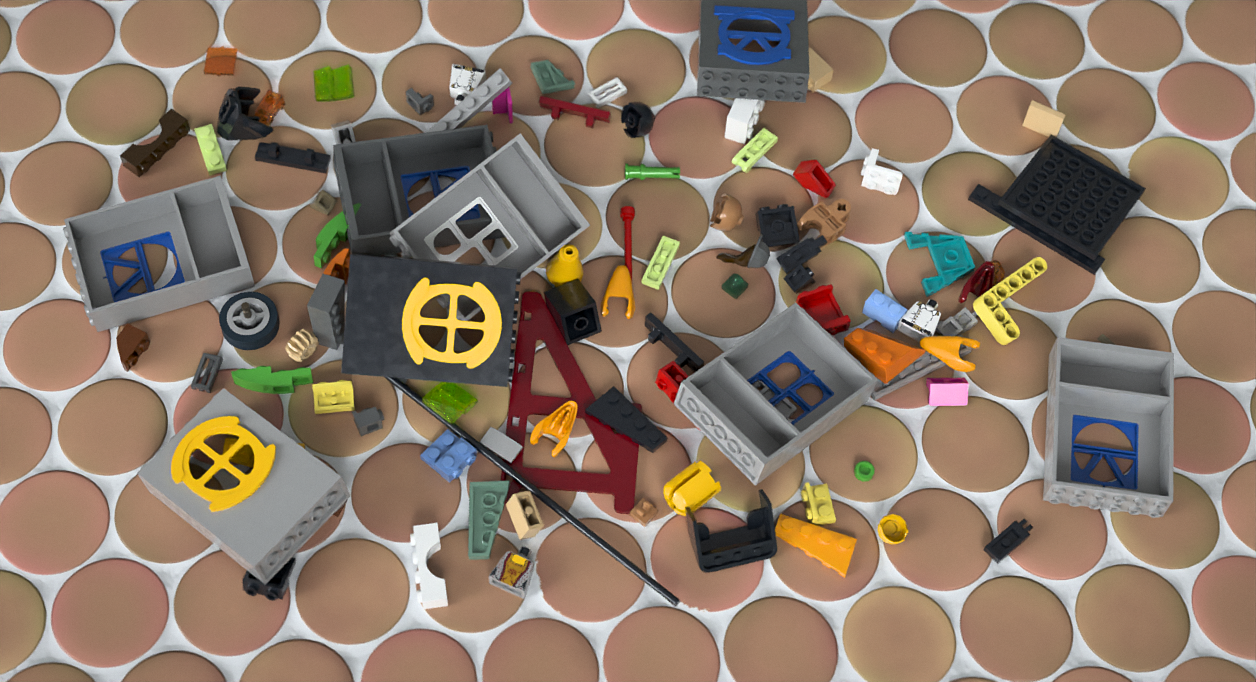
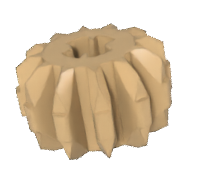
M302 329L300 332L297 331L287 342L286 352L296 362H303L317 350L318 338L308 329Z

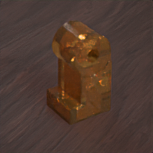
M271 90L266 92L254 116L260 118L259 122L268 126L272 124L279 110H283L286 105L283 96Z

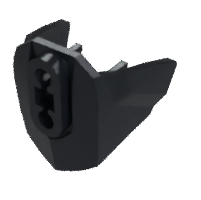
M236 87L234 89L230 88L226 92L219 110L217 133L223 139L256 140L266 137L273 132L271 126L259 122V117L248 116L249 108L254 104L253 99L261 93L260 89Z

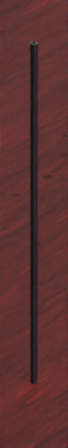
M384 377L675 607L679 604L680 599L401 380Z

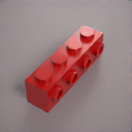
M673 360L659 369L655 383L674 403L681 382L689 376Z

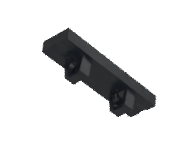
M259 142L255 161L326 174L331 156L314 152L313 149L308 148L307 150L280 146L275 142H271V144Z
M650 312L645 316V327L651 331L648 334V341L652 344L659 340L678 356L675 362L680 368L687 365L691 370L697 372L704 367V361L654 314Z

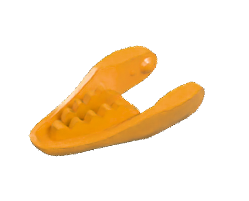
M625 265L617 266L602 297L600 311L604 317L609 313L607 304L611 296L628 299V310L625 312V316L627 319H631L634 315L635 300L629 270Z
M930 336L920 340V346L924 350L939 358L949 367L961 372L975 370V364L960 358L959 349L961 344L972 348H979L980 342L959 336Z
M568 401L541 420L531 433L530 444L534 446L543 434H551L560 440L551 451V456L557 457L569 439L577 414V403Z

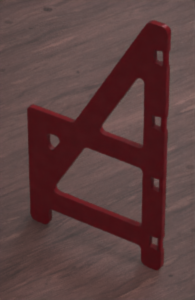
M524 292L521 301L506 436L523 446L512 464L505 459L503 461L538 489L611 494L615 497V512L630 514V511L634 508L639 445L624 434H615L609 425H604L596 417L585 413V409L597 399L593 395L541 294L538 292ZM525 312L532 313L531 321H524ZM537 340H542L547 347L571 397L564 398L531 394ZM519 364L526 365L525 373H518ZM566 402H576L578 406L576 418L585 421L611 472L609 474L524 467L522 464L528 416H549ZM632 403L642 413V405ZM513 417L519 418V426H512ZM502 471L500 481H505L506 473ZM514 479L510 482L505 504L513 494L519 493L520 489L523 488Z

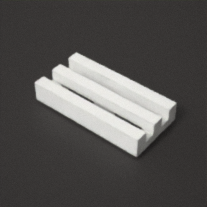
M616 77L589 92L588 97L592 99V102L599 109L626 94L627 88Z

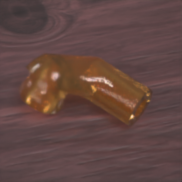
M997 260L990 261L994 264L995 269L994 286L1003 281L1005 271Z

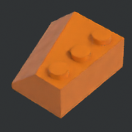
M856 328L844 338V347L885 384L926 352L922 348L870 329Z

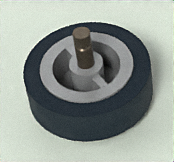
M243 292L234 295L226 301L219 314V323L224 338L229 344L241 350H256L268 345L276 337L280 326L275 304L269 297L258 292Z

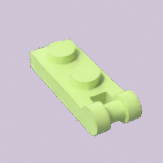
M763 128L735 155L732 163L736 166L739 165L745 173H748L752 166L777 142L778 137Z

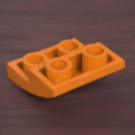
M345 248L339 252L328 264L323 274L345 280V284H347L350 264L349 249Z

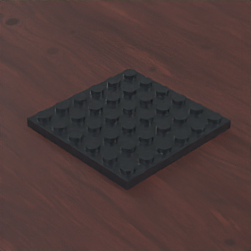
M1050 135L1001 197L998 205L1095 261L1143 195L1146 188L1057 137Z

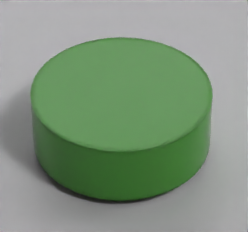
M860 461L854 469L855 477L863 482L871 480L875 472L874 466L868 461Z

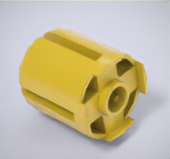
M694 461L664 485V498L670 508L677 514L686 516L685 507H689L692 513H694L721 491L720 482L715 483L709 474L712 470L702 461L696 463Z

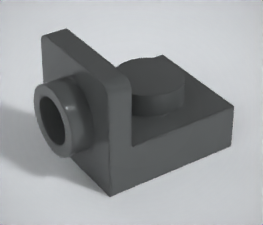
M412 88L406 91V102L419 115L430 111L434 106L432 94L423 98L419 92L416 93Z

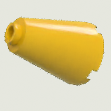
M564 245L547 264L546 276L548 281L555 285L554 287L579 279L581 282L583 278V267L579 252L573 245Z

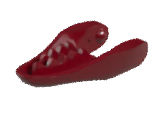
M986 261L974 272L965 283L958 302H965L969 292L980 297L994 287L995 269L992 262Z

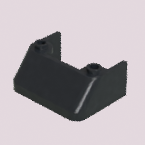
M763 489L759 490L761 508L749 512L747 515V526L709 534L708 527L704 523H697L691 509L685 507L689 537L698 566L703 572L711 573L772 558L776 554L777 542L772 503Z

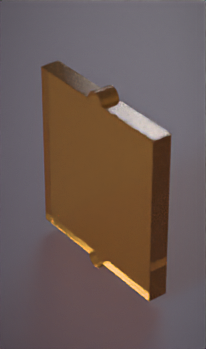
M223 46L221 48L208 47L204 74L234 76L237 48H224Z

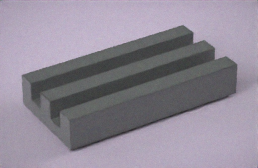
M203 353L191 388L211 393L223 358ZM207 359H210L208 366L205 370L203 379L201 381V384H198ZM216 360L215 365H214V368H213L212 373H211V375H210L209 381H208V383H207V385H206V382H207V380H208L209 374H210L211 369H212V367H213L214 361Z

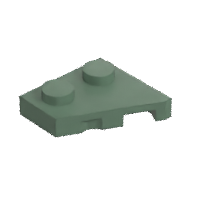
M549 60L531 63L530 68L542 94L573 89L575 87V82L567 80L563 76L564 73L555 68Z

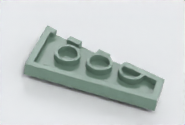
M510 481L470 482L469 560L490 559Z

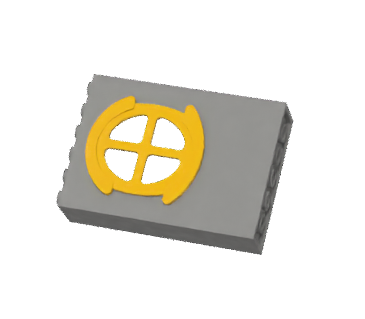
M224 388L214 395L213 399L205 407L201 408L198 414L191 421H188L137 472L152 495L265 585L351 496L343 478ZM216 434H232L239 437V440L223 455H219L204 443L209 437ZM245 444L251 446L255 457L254 468L248 475H245L229 463V460ZM197 449H200L215 461L214 465L200 479L193 478L189 466L190 457ZM222 468L240 480V484L237 487L229 490L218 491L205 487V484Z

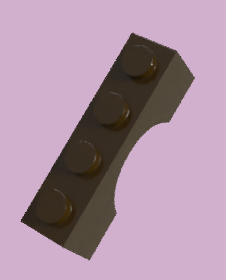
M170 109L159 119L161 134L154 142L147 145L132 144L120 155L123 166L136 176L140 177L143 173H146L156 161H159L169 149H172L190 131L188 120L173 109Z

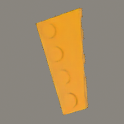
M780 514L775 527L777 537L795 548L805 551V554L817 558L823 562V565L835 569L841 576L845 577L857 539Z

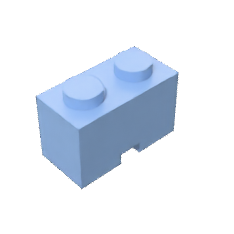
M875 289L865 301L862 313L874 321H879L881 326L894 333L897 330L900 319L906 314L907 309Z

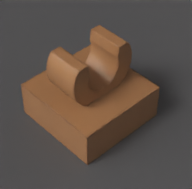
M644 499L630 511V516L644 527L658 514V510Z

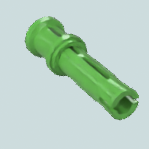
M625 163V180H628V178H640V180H643L645 177L680 179V167H646L644 164L634 166Z

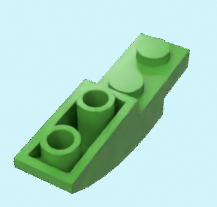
M357 203L353 205L355 215L362 204ZM343 211L328 222L316 237V247L318 249L314 255L316 267L322 268L324 263H328L333 248L336 249L340 240L346 242L348 239L347 228L349 225L346 224Z
M258 366L252 369L241 368L237 371H231L234 384L261 393H295L294 386L313 383L311 367H299L296 370L288 371L279 370L274 373L271 366Z

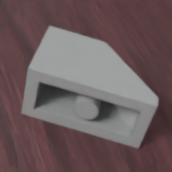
M349 120L331 125L336 144L356 142Z

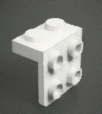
M872 148L870 155L866 154L861 172V175L864 176L861 186L871 190L882 191L889 195H896L903 173L875 165L879 150Z

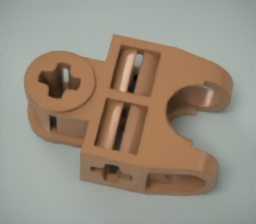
M838 199L829 206L820 201L801 217L797 227L801 231L811 228L818 230L820 235L817 238L823 235L827 240V244L824 246L829 245L845 234V223L849 220L851 205L845 199Z

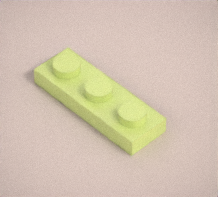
M212 124L195 128V134L209 176L227 171Z
M662 236L641 284L657 290L660 289L679 249V241Z

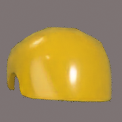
M886 515L878 524V534L884 542L893 545L905 541L908 528L906 521L900 515Z

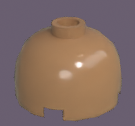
M724 193L720 197L723 199L722 202H717L710 219L714 223L710 227L720 231H730L737 224H741L744 215H742L741 203L736 198Z

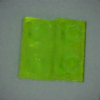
M349 64L336 69L327 66L313 71L315 100L317 102L339 101L354 97L352 68Z
M452 382L439 383L422 398V402L451 424L462 414L466 415L478 402L476 398Z

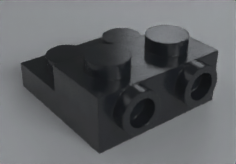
M788 204L778 205L775 209L762 207L755 213L758 232H760V235L764 234L762 241L768 248L798 244L800 242L794 206L788 207Z
M291 557L266 585L249 571H246L242 580L243 591L250 596H256L257 594L265 595L271 601H275L277 598L283 600L289 586V578L296 564V558Z

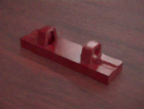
M540 96V107L552 110V119L559 120L560 114L563 112L587 118L586 127L589 128L594 127L595 120L610 123L611 113L609 111Z

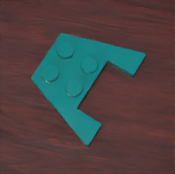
M905 232L904 237L909 250L928 247L939 275L922 279L921 283L926 297L931 296L974 271L975 265L963 236L943 234L931 236L928 233L918 235L912 234V232Z

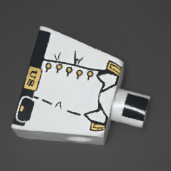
M452 64L450 97L455 99L454 103L456 105L486 81V70Z
M929 299L926 305L917 301L900 319L897 330L919 342L924 337L933 336L941 313L936 310L938 303L932 299Z

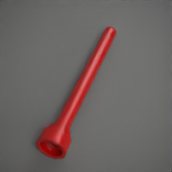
M625 206L620 209V217L624 221L625 266L629 270L632 281L631 221L635 218V208Z

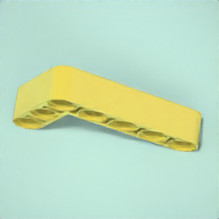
M1041 257L1034 258L973 302L974 310L1001 345L1009 344L1020 335L1018 326L1001 302L1047 270V263Z

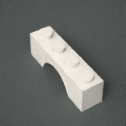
M438 523L413 526L414 533L410 534L411 545L416 546V552H412L414 565L418 564V571H415L416 584L420 583L421 590H417L418 603L422 602L423 609L448 606L445 579L434 576L427 568L430 557L441 549Z

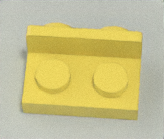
M809 482L805 483L803 490H801V497L803 502L806 501L807 508H805L807 520H810L811 524L816 526L835 523L836 518L828 485L810 486Z

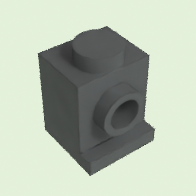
M376 406L365 408L360 413H357L356 410L352 412L360 436L383 428L382 420H384L381 409L377 410Z

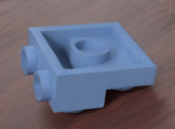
M447 429L420 457L450 483L462 474L463 469L467 465L470 466L474 463L477 453L476 449L462 437L459 439Z

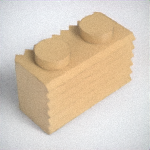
M530 491L513 494L506 503L520 540L535 537L544 526Z

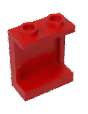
M832 284L827 286L821 285L815 290L801 292L797 296L796 303L828 333L835 335L849 330L851 320L848 315H843L832 293Z

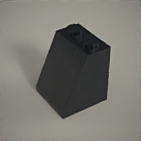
M579 279L544 292L546 305L567 345L602 332L596 302Z

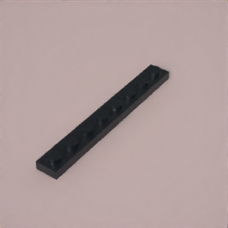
M980 184L969 195V201L1093 275L1097 273L1105 261V258L1100 255L1097 256L1095 261L998 205L1001 197Z

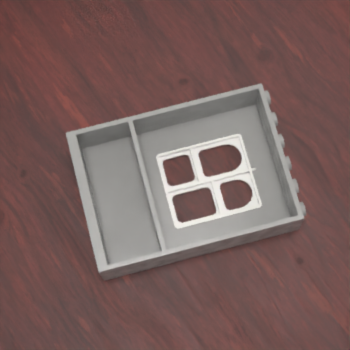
M520 133L389 233L391 235L389 239L395 247L399 246L403 251L401 255L405 258L455 262L469 249L476 247L487 261V265L517 267V272H521L522 279L589 227L590 224ZM476 204H481L491 217L492 222L474 237L468 239L456 225V220ZM445 228H449L461 243V246L449 255L439 254L433 244L436 235ZM495 229H500L511 243V247L498 258H494L482 243V240ZM448 293L437 295L439 298L436 300L441 307L447 308L450 311V295ZM465 295L458 296L456 312L458 320L468 321L482 310L480 305L472 298Z

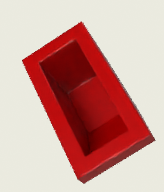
M817 159L801 161L793 173L802 187L824 198H828L836 186Z

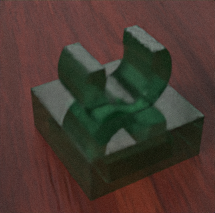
M735 273L722 284V290L734 299H737L748 288V283Z

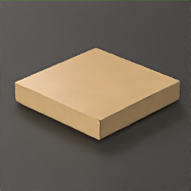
M1032 100L1022 126L1047 137L1050 135L1057 137L1066 115Z

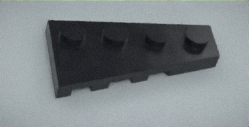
M614 386L585 409V413L589 416L599 419V422L616 429V432L630 437L633 442L652 453L668 440Z

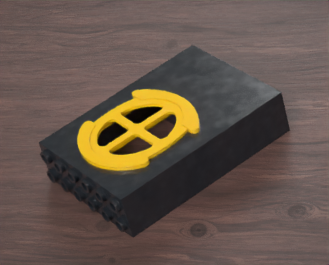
M359 253L351 254L341 373L507 387L508 382H512L513 369L509 368V363L514 362V349H511V343H515L516 330H512L513 324H517L518 311L514 310V304L519 303V291H516V284L520 285L521 272H517V267ZM444 293L450 295V311L447 319L421 317L420 310L428 300ZM459 295L468 296L480 305L485 313L484 322L460 321L456 318ZM420 325L447 327V348L445 352L433 349L422 339L419 333ZM456 328L481 329L484 331L483 339L471 350L463 353H455L453 350Z

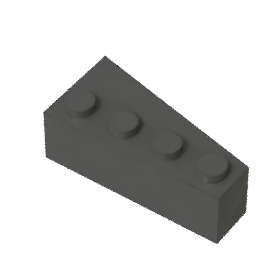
M322 274L307 304L313 333L318 338L319 345L338 350L340 344L344 342L345 280Z

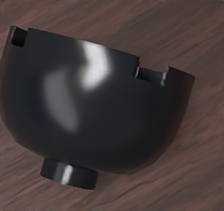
M630 102L623 107L621 121L625 123L627 128L624 129V132L630 138H639L646 136L652 130L655 116L648 105L642 102Z

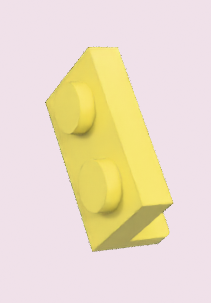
M339 380L332 383L319 382L312 385L315 414L355 410L352 381Z

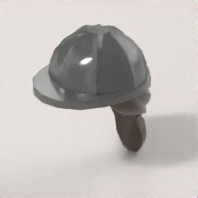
M761 234L757 244L750 246L740 255L720 253L716 258L725 263H735L742 267L756 269L767 264L770 251L768 246L762 241L764 234Z

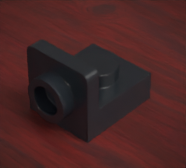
M801 264L783 278L796 294L810 282L812 284L816 282L813 279L815 274L808 266L804 268Z

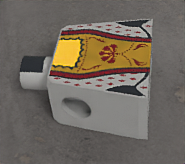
M521 546L518 554L510 551L506 552L490 573L489 584L525 599L534 571V562L529 560L532 551L527 547Z

